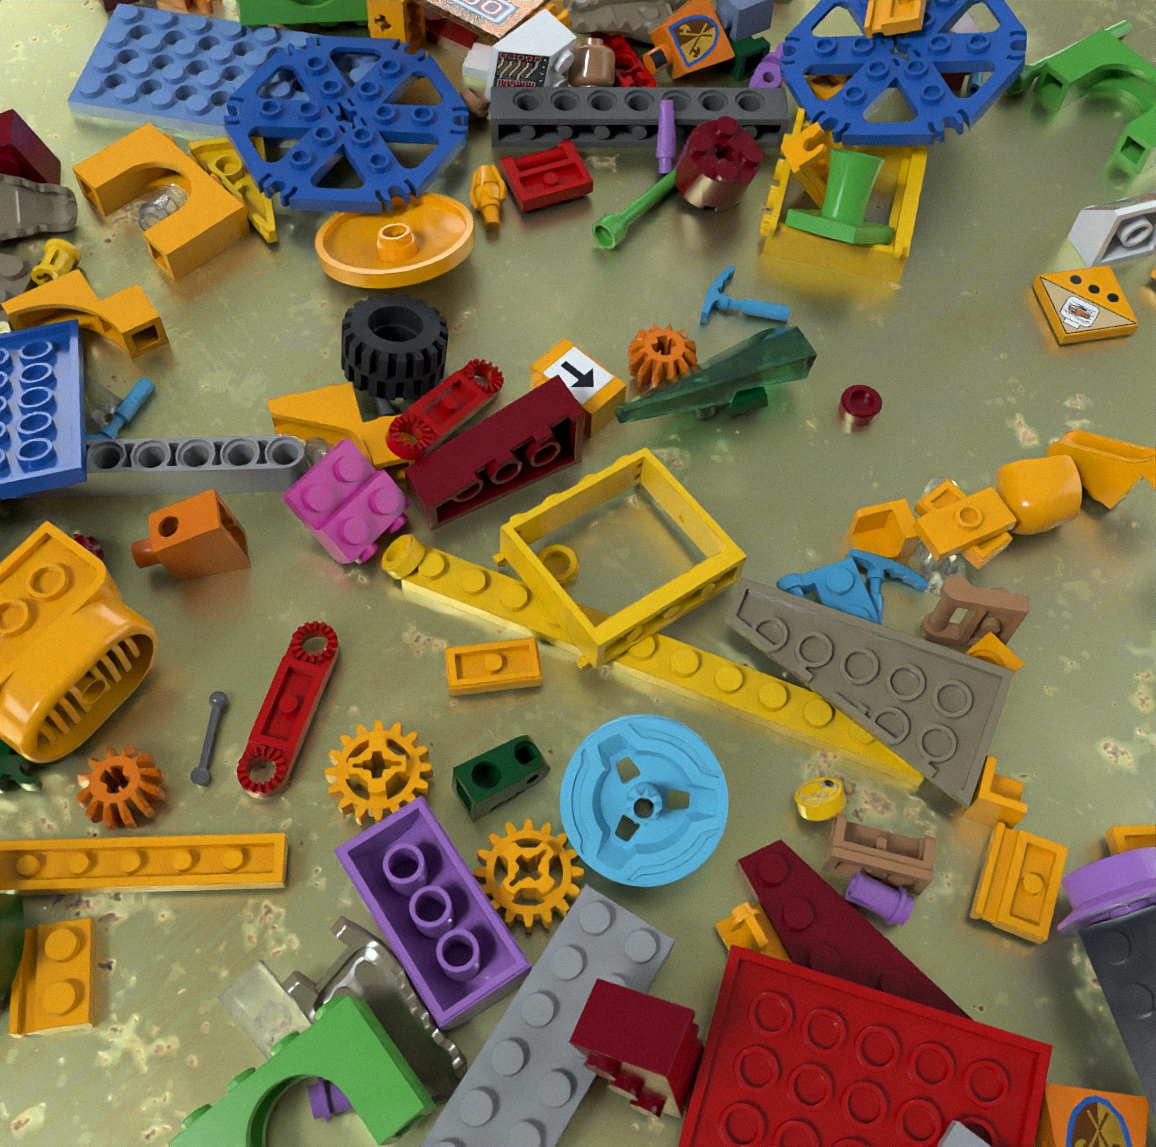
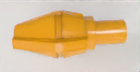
M494 164L491 166H480L473 173L470 190L472 205L476 212L480 211L484 215L485 228L487 230H497L500 227L499 212L501 211L502 202L506 201L507 187Z

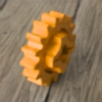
M376 720L374 731L367 732L362 724L356 725L358 736L351 739L349 736L342 734L339 738L343 751L330 750L328 754L331 763L335 765V767L325 769L327 782L333 783L327 788L331 800H340L338 807L343 816L355 810V819L358 825L362 826L368 816L374 817L375 822L378 823L385 816L391 815L415 800L416 795L429 796L430 794L429 784L424 781L433 777L432 764L425 763L430 759L427 746L417 747L419 739L415 731L403 737L402 725L399 722H396L390 731H386L382 721ZM389 747L397 749L404 755H395ZM385 768L381 778H373L377 774V769ZM350 787H353L354 791H364L369 796V800L357 796ZM400 789H403L399 794L394 796Z
M526 819L524 830L517 831L514 825L508 822L506 823V836L504 838L494 833L488 836L489 844L492 848L491 851L479 849L477 852L478 861L486 867L473 869V876L478 883L484 884L481 888L488 899L492 900L491 904L498 915L501 912L505 914V925L509 930L513 927L516 920L524 922L526 933H531L535 920H541L546 929L552 928V913L556 912L565 918L570 910L565 900L576 901L581 889L572 884L583 881V868L572 866L579 861L580 856L575 849L565 850L568 844V837L565 832L556 838L551 836L552 823L546 822L541 830L537 831L533 829L532 820ZM532 845V846H537V847H536V848H521L520 846ZM500 862L508 876L502 881V886L498 889L494 877L497 865ZM557 862L561 867L563 876L559 888L555 885V880L549 876ZM523 869L528 874L534 869L538 870L537 880L534 881L531 877H527L521 881L520 870ZM520 902L538 903V905L534 906H523L518 904Z

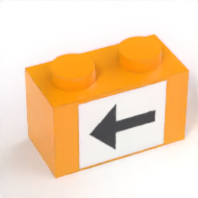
M566 338L530 366V391L554 376L560 375L585 411L584 434L590 439L624 410L627 385Z

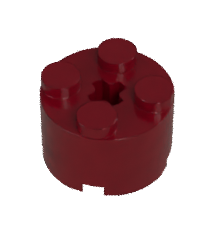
M720 116L717 120L702 122L692 130L676 161V175L674 177L676 187L681 195L696 207L703 209L704 205L716 207L715 211L729 210L739 203L757 174L763 159V150L744 129L738 126V123L732 117Z

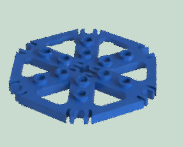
M821 0L785 37V42L782 45L784 56L780 57L779 64L781 77L799 108H804V117L811 126L818 121L824 132L834 128L832 131L834 143L842 141L843 146L934 145V138L939 143L945 142V128H954L958 135H962L964 123H966L970 131L1023 72L1027 31L1004 0H926L922 30L884 36L883 32L874 33L873 38L867 39L864 24L869 0ZM981 2L988 7L1000 24L999 28L992 32L948 33L973 5ZM839 6L848 10L863 35L818 37L813 35L812 31L834 8ZM895 48L898 52H901V54H907V61L904 58V56H901L899 53L895 54ZM994 72L976 93L969 98L956 97L940 75V73ZM855 74L829 100L817 99L804 78L806 75ZM896 88L915 116L913 121L907 123H870L866 121Z
M315 36L317 46L314 40L308 37L305 38L307 46L305 50H297L290 43L288 44L289 56L281 47L229 97V102H227L229 116H224V128L227 138L260 194L264 190L265 197L270 199L275 193L281 192L279 194L281 205L284 207L290 205L291 210L382 213V206L387 211L393 210L391 199L393 197H401L407 205L411 204L410 191L418 200L467 146L466 141H468L469 112L467 105L431 54L426 58L425 50L420 49L415 55H410V44L408 42L401 43L400 39ZM343 51L348 54L369 55L376 53L381 58L350 89L330 57L336 52ZM286 70L295 75L310 100L264 99L257 94L278 72ZM424 77L430 80L443 99L440 104L435 106L394 104L417 79ZM342 115L345 119H348L351 123H353L354 129L352 128L350 123L348 124L345 120H342ZM268 137L300 140L281 160L268 163L261 159L249 138ZM386 143L437 145V147L418 167L408 169L399 164ZM344 155L364 184L358 189L315 187Z

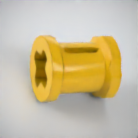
M49 239L44 246L45 255L40 265L33 267L31 277L35 283L41 286L70 273L72 268L78 266L81 261L80 251L65 240Z

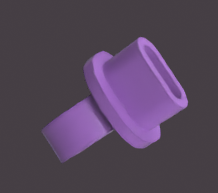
M783 42L778 44L774 52L768 53L762 59L751 78L749 88H781L783 78L781 77L779 64L780 57L784 56Z

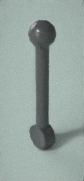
M215 691L209 698L212 710L199 767L195 768L190 776L193 784L199 788L208 786L212 780L208 767L221 709L226 707L228 703V697L222 691Z

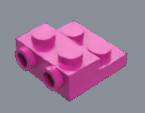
M350 438L342 439L280 497L338 564L352 563L354 560L357 564H360L370 558L378 549L374 541L384 531L387 534H391L398 530L408 519L404 511L412 504L385 470L377 471Z

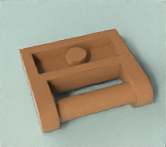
M950 576L944 581L940 589L941 598L934 611L924 617L920 625V632L925 639L931 642L971 648L991 631L1006 645L1029 613V596L1015 594L1005 588L986 589L974 587L964 577ZM957 607L968 609L960 624L949 622Z

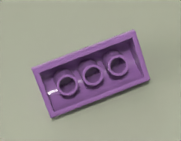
M422 795L333 850L441 1030L455 1028L480 1015L512 992L531 972V964Z

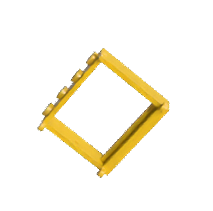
M798 108L792 134H784L782 144L810 126L808 121L804 120V108ZM834 128L828 129L825 132L836 149L883 158L885 162L881 171L898 174L888 226L894 228L891 243L884 245L851 244L778 223L791 174V168L787 159L778 158L773 181L779 182V187L771 185L766 205L767 209H772V214L764 213L759 231L760 236L766 237L763 253L899 283L909 256L929 146H843L842 141L839 143L833 142L832 131ZM781 149L780 155L785 156Z
M644 447L630 456L627 454L621 456L613 465L597 474L591 473L586 475L577 485L568 490L548 496L542 504L524 514L518 513L510 517V521L500 527V552L492 556V559L498 567H503L508 563L513 567L584 656L578 659L576 663L582 671H587L591 667L597 669L739 582L747 556L647 447ZM638 484L641 488H646L708 559L594 626L528 545Z

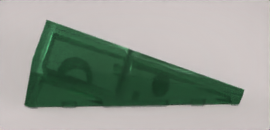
M798 326L765 329L617 406L614 414L621 424L730 404L736 391L807 379L817 353Z

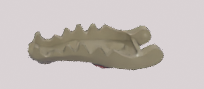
M569 0L566 10H568L571 20L570 28L576 34L617 35L653 44L650 33L673 14V10L684 5L686 0H586L584 3Z
M0 173V242L6 239L30 236L38 232L69 231L75 226L78 206L75 194L70 188L57 184L35 183L25 178Z
M341 915L331 927V932L348 947L317 983L301 972L293 971L283 982L282 987L301 1005L312 1023L317 1021L314 1017L315 1012L327 1001L338 995H342L343 998L347 995L363 998L434 1102H441L462 1081L467 1072V1058L459 1047L440 1029L413 987L396 955L381 939Z

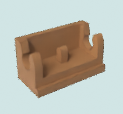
M837 813L830 821L822 870L850 878L853 874H856L857 870H860L865 875L894 889L902 886L907 889L908 893L920 895L932 882L936 838L925 835L924 839L919 838V840L847 822V815Z

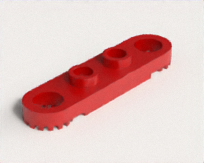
M479 359L469 361L465 367L454 372L411 405L406 412L392 421L385 436V441L390 451L406 460H418L425 456L497 397L504 384L502 371L498 372L499 368L497 366L493 367V363L490 361L487 364L484 359L479 362ZM480 376L487 380L489 383L488 387L486 383L482 386L481 381L477 383L478 379H474V377ZM400 433H408L414 436L418 442L415 445L414 442L407 444L408 440L404 442V437H400Z
M313 621L310 624L306 622L304 626H299L297 631L292 634L293 638L285 656L282 657L249 735L248 744L242 758L238 762L239 765L236 771L242 788L252 797L264 799L275 796L285 787L340 650L336 632L324 622L318 623V621ZM321 637L328 641L326 650H323L322 654L317 653V656L314 654L309 656V653L306 652L305 654L303 651L305 642L311 638ZM261 762L273 763L276 766L274 778H270V781H265L264 784L261 782L256 784L255 781H251L250 772L255 765Z

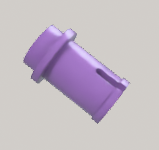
M860 870L853 874L845 892V900L854 902L883 916L884 923L891 926L894 923L904 925L910 917L914 906V898L907 895L906 888L899 886L897 889H894L865 875Z
M317 1077L318 1083L308 1086L314 1120L325 1117L326 1122L332 1121L331 1115L354 1109L342 1090L331 1081H324L322 1077Z

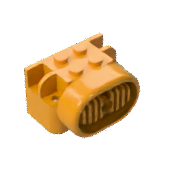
M48 521L43 523L0 563V739L25 759L34 763L56 761L82 745L140 685L152 666L158 647L156 629L148 620L124 603V599L104 563Z

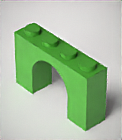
M236 0V11L240 24L247 25L251 29H258L262 26H268V24H283L285 27L299 28L304 23L317 22L319 25L331 27L338 25L342 21H353L358 25H368L369 20L366 0Z
M1104 28L1044 62L1033 91L1058 111L1093 92L1118 94L1136 104L1143 115L1125 125L1112 154L1138 175L1156 164V68Z
M338 995L327 1001L315 1012L314 1017L317 1021L301 1034L298 1031L292 1032L278 1041L270 1050L273 1057L257 1070L254 1067L249 1068L233 1078L226 1086L228 1094L214 1106L206 1104L188 1115L181 1123L183 1131L167 1144L169 1147H266L267 1124L275 1104L291 1086L312 1076L325 1078L342 1090L379 1146L395 1144L438 1106L363 998L347 995L345 998L342 995Z

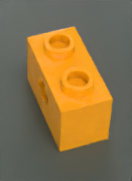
M366 0L369 19L368 28L371 38L400 39L401 43L408 42L410 44V55H415L427 42L423 0Z

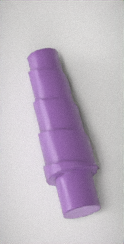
M661 100L656 147V157L659 158V173H670L674 169V157H677L673 100Z

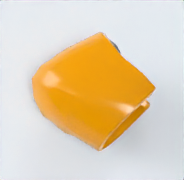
M1057 455L1019 460L1005 464L997 469L996 492L1017 520L1013 529L1006 532L1024 536L1044 533L1077 517L1082 501V486L1077 467L1071 456Z

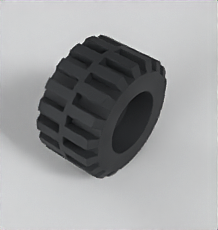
M385 293V296L372 295L368 296L367 301H357L354 303V308H349L346 311L345 319L342 321L341 367L344 370V376L349 382H354L356 389L359 391L366 390L369 396L375 398L382 396L386 397V400L395 401V398L411 400L414 395L421 397L426 395L429 389H434L439 385L440 379H443L445 373L449 330L447 329L445 318L440 316V311L435 307H428V302L422 299L415 300L412 299V296L404 294L397 296L394 293Z

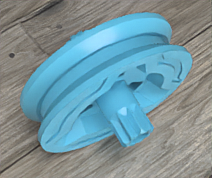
M656 714L622 716L595 729L574 752L566 768L560 789V813L563 827L577 854L586 864L602 876L630 886L653 887L665 885L686 877L695 871L710 857L723 835L728 817L729 798L726 780L710 746L688 726L677 720ZM629 757L641 773L623 782L616 763ZM672 789L688 792L689 806L668 809L667 791ZM623 815L634 820V824H640V827L629 840L615 833Z

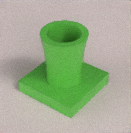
M830 148L829 173L822 210L788 209L785 225L851 244L891 243L894 232L893 227L864 220L875 182L885 159L864 153Z

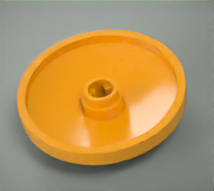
M410 192L411 204L408 205L401 197L391 198L392 211H387L382 206V213L337 212L321 226L316 235L315 247L318 260L324 272L330 277L352 286L394 288L421 283L448 272L470 254L476 240L472 214L466 206L455 199L424 192L418 200Z

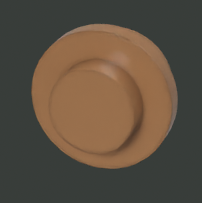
M468 86L465 87L462 93L458 92L468 107L470 119L476 121L479 116L484 119L487 118L489 114L487 109L490 106L488 99Z

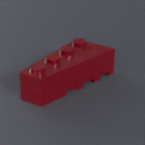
M558 374L406 467L404 473L407 493L430 531L581 462L585 411Z

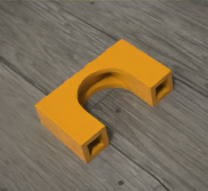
M150 122L72 167L83 196L105 217L137 197L151 191L173 190L189 196L186 203L178 211L142 233L152 261L175 282L251 234L247 219L249 210L242 198L238 195H231L213 173L209 175L205 172L191 153L185 154L178 148L174 139L168 133L162 134Z

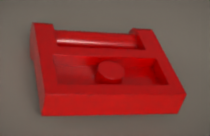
M571 140L558 142L557 147L512 159L511 156H506L498 159L500 174L503 180L507 181L522 212L593 192L594 181Z

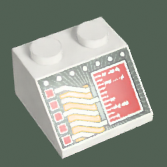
M543 9L492 46L485 97L490 101V87H567L569 68L574 61L573 52L577 37L548 10Z
M1156 193L1132 198L1126 197L1115 202L1099 206L1092 205L1080 210L1068 238L1088 268L1112 265L1156 254Z

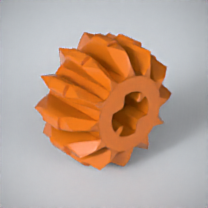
M654 323L649 332L639 329L635 341H631V345L628 348V368L630 375L637 376L639 387L651 384L654 394L660 387H665L671 394L676 388V384L686 387L687 382L690 380V375H693V372L696 371L698 361L696 359L697 348L695 341L687 339L686 329L674 332L671 323L665 329H660Z
M128 744L121 754L118 755L114 748L107 746L106 759L100 762L98 759L89 757L88 764L93 771L77 775L78 783L83 788V790L76 794L77 802L81 807L87 808L85 815L92 823L97 824L103 821V825L107 830L115 832L123 821L129 829L135 830L137 824L136 817L142 813L145 817L154 818V811L149 804L164 801V792L158 786L165 782V776L160 768L155 767L156 761L151 754L144 752L139 755L136 748ZM124 783H128L126 788L123 787ZM119 788L120 792L114 793L115 790Z

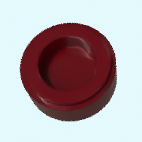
M853 385L843 392L838 405V411L842 419L853 426H869L877 420L880 414L882 399L879 393L869 386Z

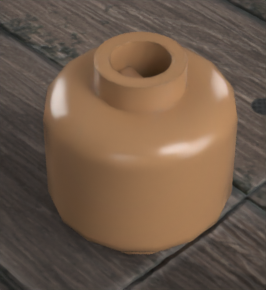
M582 39L581 46L574 48V61L569 68L568 83L572 87H612L615 82L616 56L614 51L609 47L603 46L602 39Z

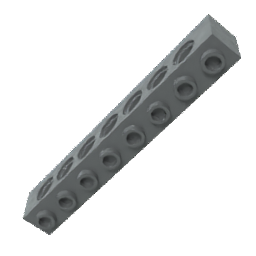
M490 87L491 147H557L558 142L571 140L574 147H657L661 100H673L676 147H684L692 130L697 125L705 121L717 120L720 116H729L735 119L738 126L744 129L759 147H780L784 134L787 133L790 118L785 88Z

